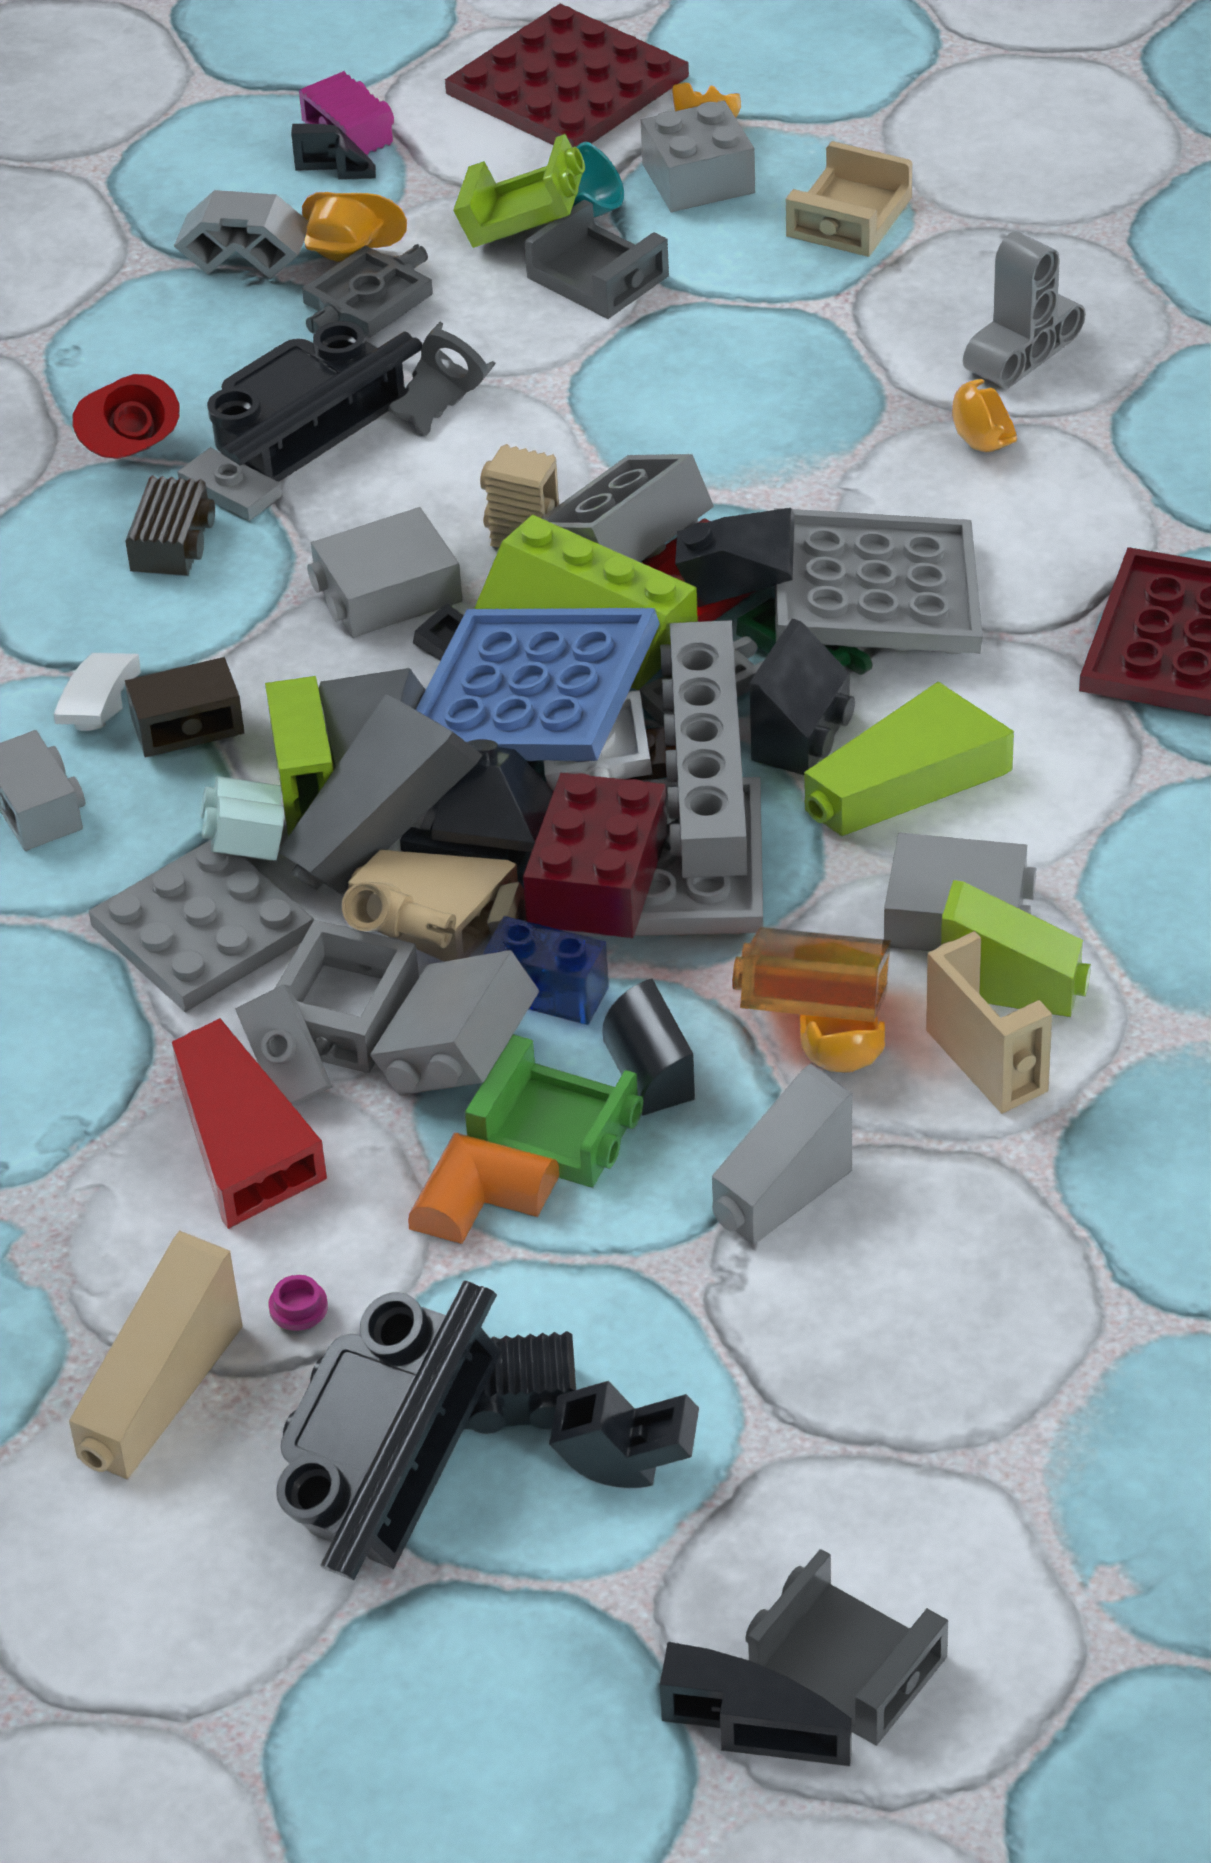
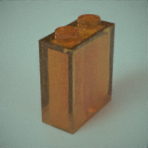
M760 927L751 943H744L742 956H736L732 988L733 990H741L740 1008L874 1022L887 994L891 940Z

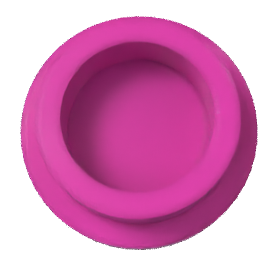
M291 1275L283 1278L276 1284L269 1298L268 1307L272 1320L279 1327L292 1331H301L314 1327L323 1320L328 1310V1301L325 1291L313 1278L306 1275Z

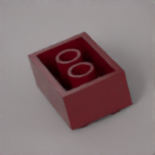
M560 773L523 875L527 926L634 938L668 833L665 784L644 782L636 779L625 780L590 776L588 774Z

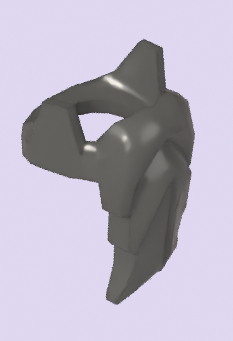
M439 322L426 336L421 348V359L412 373L413 379L404 389L405 396L392 402L388 407L389 411L394 415L412 422L417 432L422 436L429 434L433 418L441 417L448 405L454 406L467 392L474 390L496 364L494 361L486 364L482 357L466 342L442 330V322ZM448 348L459 353L466 361L468 370L459 364L453 363L452 359L439 349Z

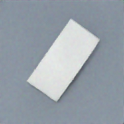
M92 653L76 669L63 690L54 712L55 724H75V729L80 731H91L104 727L106 721L123 709L121 691L124 690L125 680L133 679L141 673L139 654Z

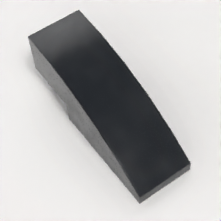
M674 1642L667 1643L660 1680L662 1721L721 1728V1751L850 1766L852 1757V1718L825 1698L789 1677L752 1661L708 1648Z

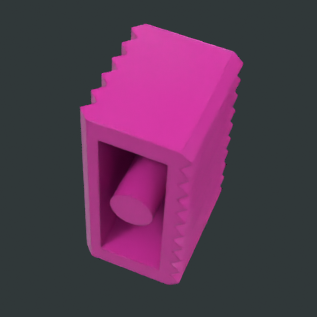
M345 71L299 90L302 121L306 124L337 126L366 155L371 150L375 152L378 147L383 149L385 144L390 146L392 143L394 116L390 106L383 100L375 99L374 95L370 94L361 81L356 82L354 78L351 79L350 75H347Z

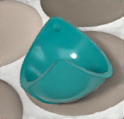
M589 142L579 144L577 148L582 154L585 171L582 174L573 207L582 200H586L593 204V217L596 218L622 205L624 201V187L615 166L600 149Z

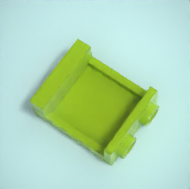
M564 134L556 137L547 166L496 183L485 161L469 166L453 211L472 248L570 215L575 197L578 194L582 174L585 171L582 154L577 147L571 146L567 136Z

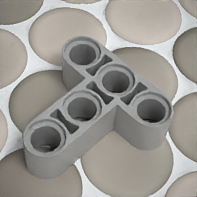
M1017 231L1009 233L1004 238L995 258L993 322L976 333L967 344L963 355V366L967 370L1002 388H1009L1078 336L1085 322L1086 312L1083 305L1058 294L1060 258L1057 250Z

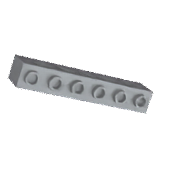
M732 620L670 623V644L660 645L662 676L672 675V679H662L663 711L674 710V714L664 715L665 746H676V750L666 751L667 782H678V787H668L669 819H680V824H669L671 857L682 856L683 878L747 875V836Z

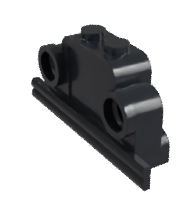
M336 321L325 324L317 329L313 335V343L305 339H292L282 343L226 378L222 383V390L217 391L209 398L207 402L208 416L212 422L214 442L217 450L240 466L244 464L280 482L389 411L388 407L392 402L405 396L402 362L421 351L422 342L416 337L412 338L408 332L404 331L377 348L365 341V333L357 324L347 321Z
M463 1281L446 1315L421 1307L413 1297L405 1293L393 1292L382 1295L375 1299L363 1313L360 1321V1335L345 1334L338 1337L328 1347L325 1355L316 1362L311 1373L310 1384L298 1408L289 1415L283 1428L280 1448L282 1456L289 1465L280 1475L276 1496L280 1507L290 1518L301 1523L313 1535L331 1542L320 1564L323 1569L355 1580L366 1557L389 1568H395L502 1353L481 1328L497 1296L493 1290L484 1286H478L469 1281Z

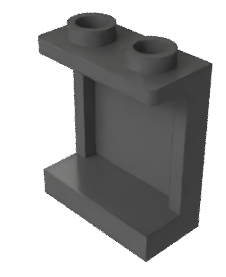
M582 200L572 207L570 215L550 222L525 241L528 279L606 319L611 318L669 277L667 238L653 232L635 245L597 226L594 223L593 204L586 200Z

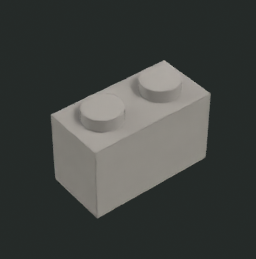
M37 730L1 742L0 812L24 851L82 830L83 826L79 808L85 806V797L76 777L67 778L65 775L64 763L55 746L47 747Z

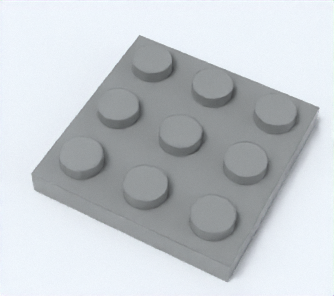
M211 840L89 910L91 926L184 1012L300 944L314 921L312 916L242 856L211 852Z

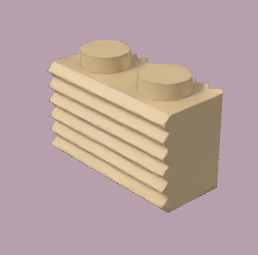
M506 444L500 447L492 461L488 460L484 464L480 476L481 489L487 492L486 500H488L484 511L483 523L485 528H489V531H491L489 536L491 538L490 546L500 548L502 541L532 514L542 518L559 505L557 464L554 454L549 456L545 452L537 454L536 450L528 452L526 448L519 450L517 446L510 448Z

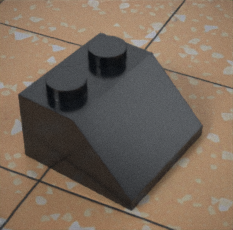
M791 619L749 683L751 760L804 775V772L816 765L820 758L824 759L830 754L834 736L840 726H847L852 718L855 698L850 696V673L802 621Z

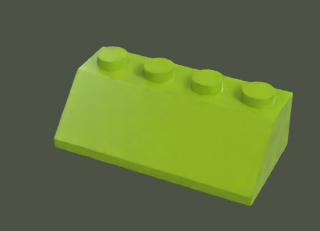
M532 514L502 541L474 609L655 608L660 625L631 688L639 690L661 669L660 645L670 644V623L697 622L696 587Z

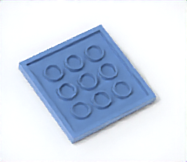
M655 608L467 609L416 710L453 731L465 742L476 739L492 740L498 744V747L515 749L526 761H597L660 625Z

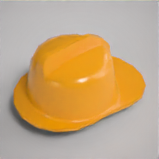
M316 192L308 196L302 205V216L308 220L307 233L304 239L306 249L317 251L323 257L336 262H342L365 245L370 248L391 246L400 241L407 231V218L402 209L392 200L377 194Z

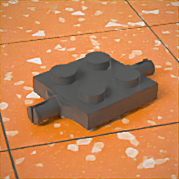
M415 244L402 255L392 256L382 254L365 245L303 287V303L318 311L306 319L308 330L313 334L325 324L347 321L360 326L365 336L370 338L433 294L432 279L414 270V268L428 260L425 248Z

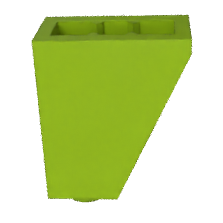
M953 880L942 915L941 945L957 940L974 931L981 937L980 996L988 1004L1021 1009L1040 1000L1053 1015L1071 1017L1076 995L1086 997L1090 981L1091 964L1082 963L1083 939L964 881Z

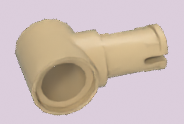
M357 883L346 891L342 899L344 919L351 927L360 931H380L395 937L406 934L445 948L450 943L453 934L440 930L437 927L455 929L456 916L454 914L444 913L414 903L413 897L402 893L398 887L391 883ZM373 893L379 896L382 903V912L375 921L371 919L367 912V901Z

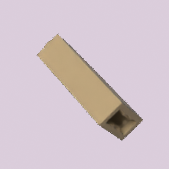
M180 1230L171 1241L69 1419L76 1456L89 1468L98 1472L108 1471L128 1480L242 1329L243 1325L230 1250Z

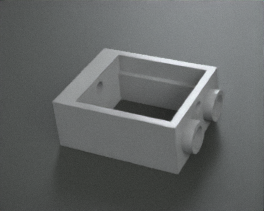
M318 920L313 921L275 988L283 984L290 986L322 1062L365 1073L371 1072L375 1061L370 1056L371 1052L419 979L416 944L393 937H385L352 929L347 926ZM324 965L381 979L361 1017L302 1003Z

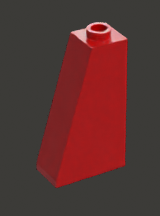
M221 1018L172 1041L178 1081L222 1222L228 1229L327 1179L322 1140Z

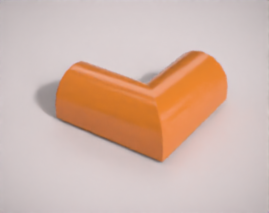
M453 1133L409 1213V1229L463 1244L484 1203L538 1217L559 1178L558 1162L545 1156Z

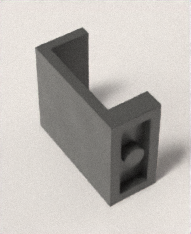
M819 1549L805 1567L798 1566L791 1572L783 1586L782 1595L769 1611L762 1609L755 1615L747 1629L745 1641L748 1643L749 1661L785 1675L822 1696L852 1718L853 1733L877 1746L947 1658L948 1619L926 1608L911 1628L904 1626L831 1584V1554Z

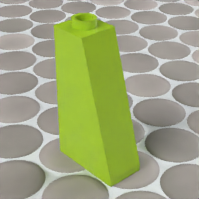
M316 676L265 683L288 837L333 772L331 752Z
M938 681L805 771V811L816 822L825 824L840 836H845L998 778L1013 770L1014 731Z

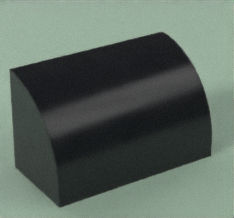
M653 978L645 980L627 990L614 1002L605 1016L602 1028L603 1041L620 1074L622 1075L625 1070L637 1074L638 1095L643 1097L642 1116L695 1100L693 1052Z

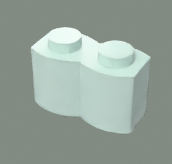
M216 776L214 788L206 786L204 788L200 814L201 818H204L202 838L211 839V852L277 861L284 817L280 785Z

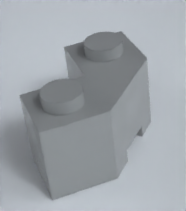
M214 190L187 214L174 247L208 275L237 251L269 279H272L299 256L307 233L308 220L277 194Z

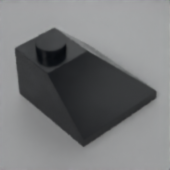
M792 508L723 517L706 523H696L686 529L677 531L675 565L685 583L696 587L698 607L793 580L795 514Z
M476 739L467 742L481 753L482 757L439 800L432 826V840L532 852L554 791L515 749L498 747L495 741L487 739Z

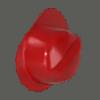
M132 374L89 393L81 399L72 414V427L78 440L89 451L104 458L120 459L150 449L174 431L180 417V403L174 390L163 380L150 374Z

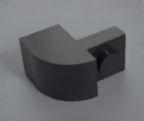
M609 1381L558 1395L549 1445L576 1472L595 1482L621 1488L653 1486L656 1467L692 1457L699 1407L687 1394L634 1408Z

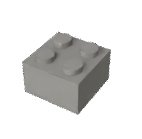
M725 100L706 102L697 107L675 112L666 111L659 113L657 116L640 119L642 164L670 212L755 193L754 147Z

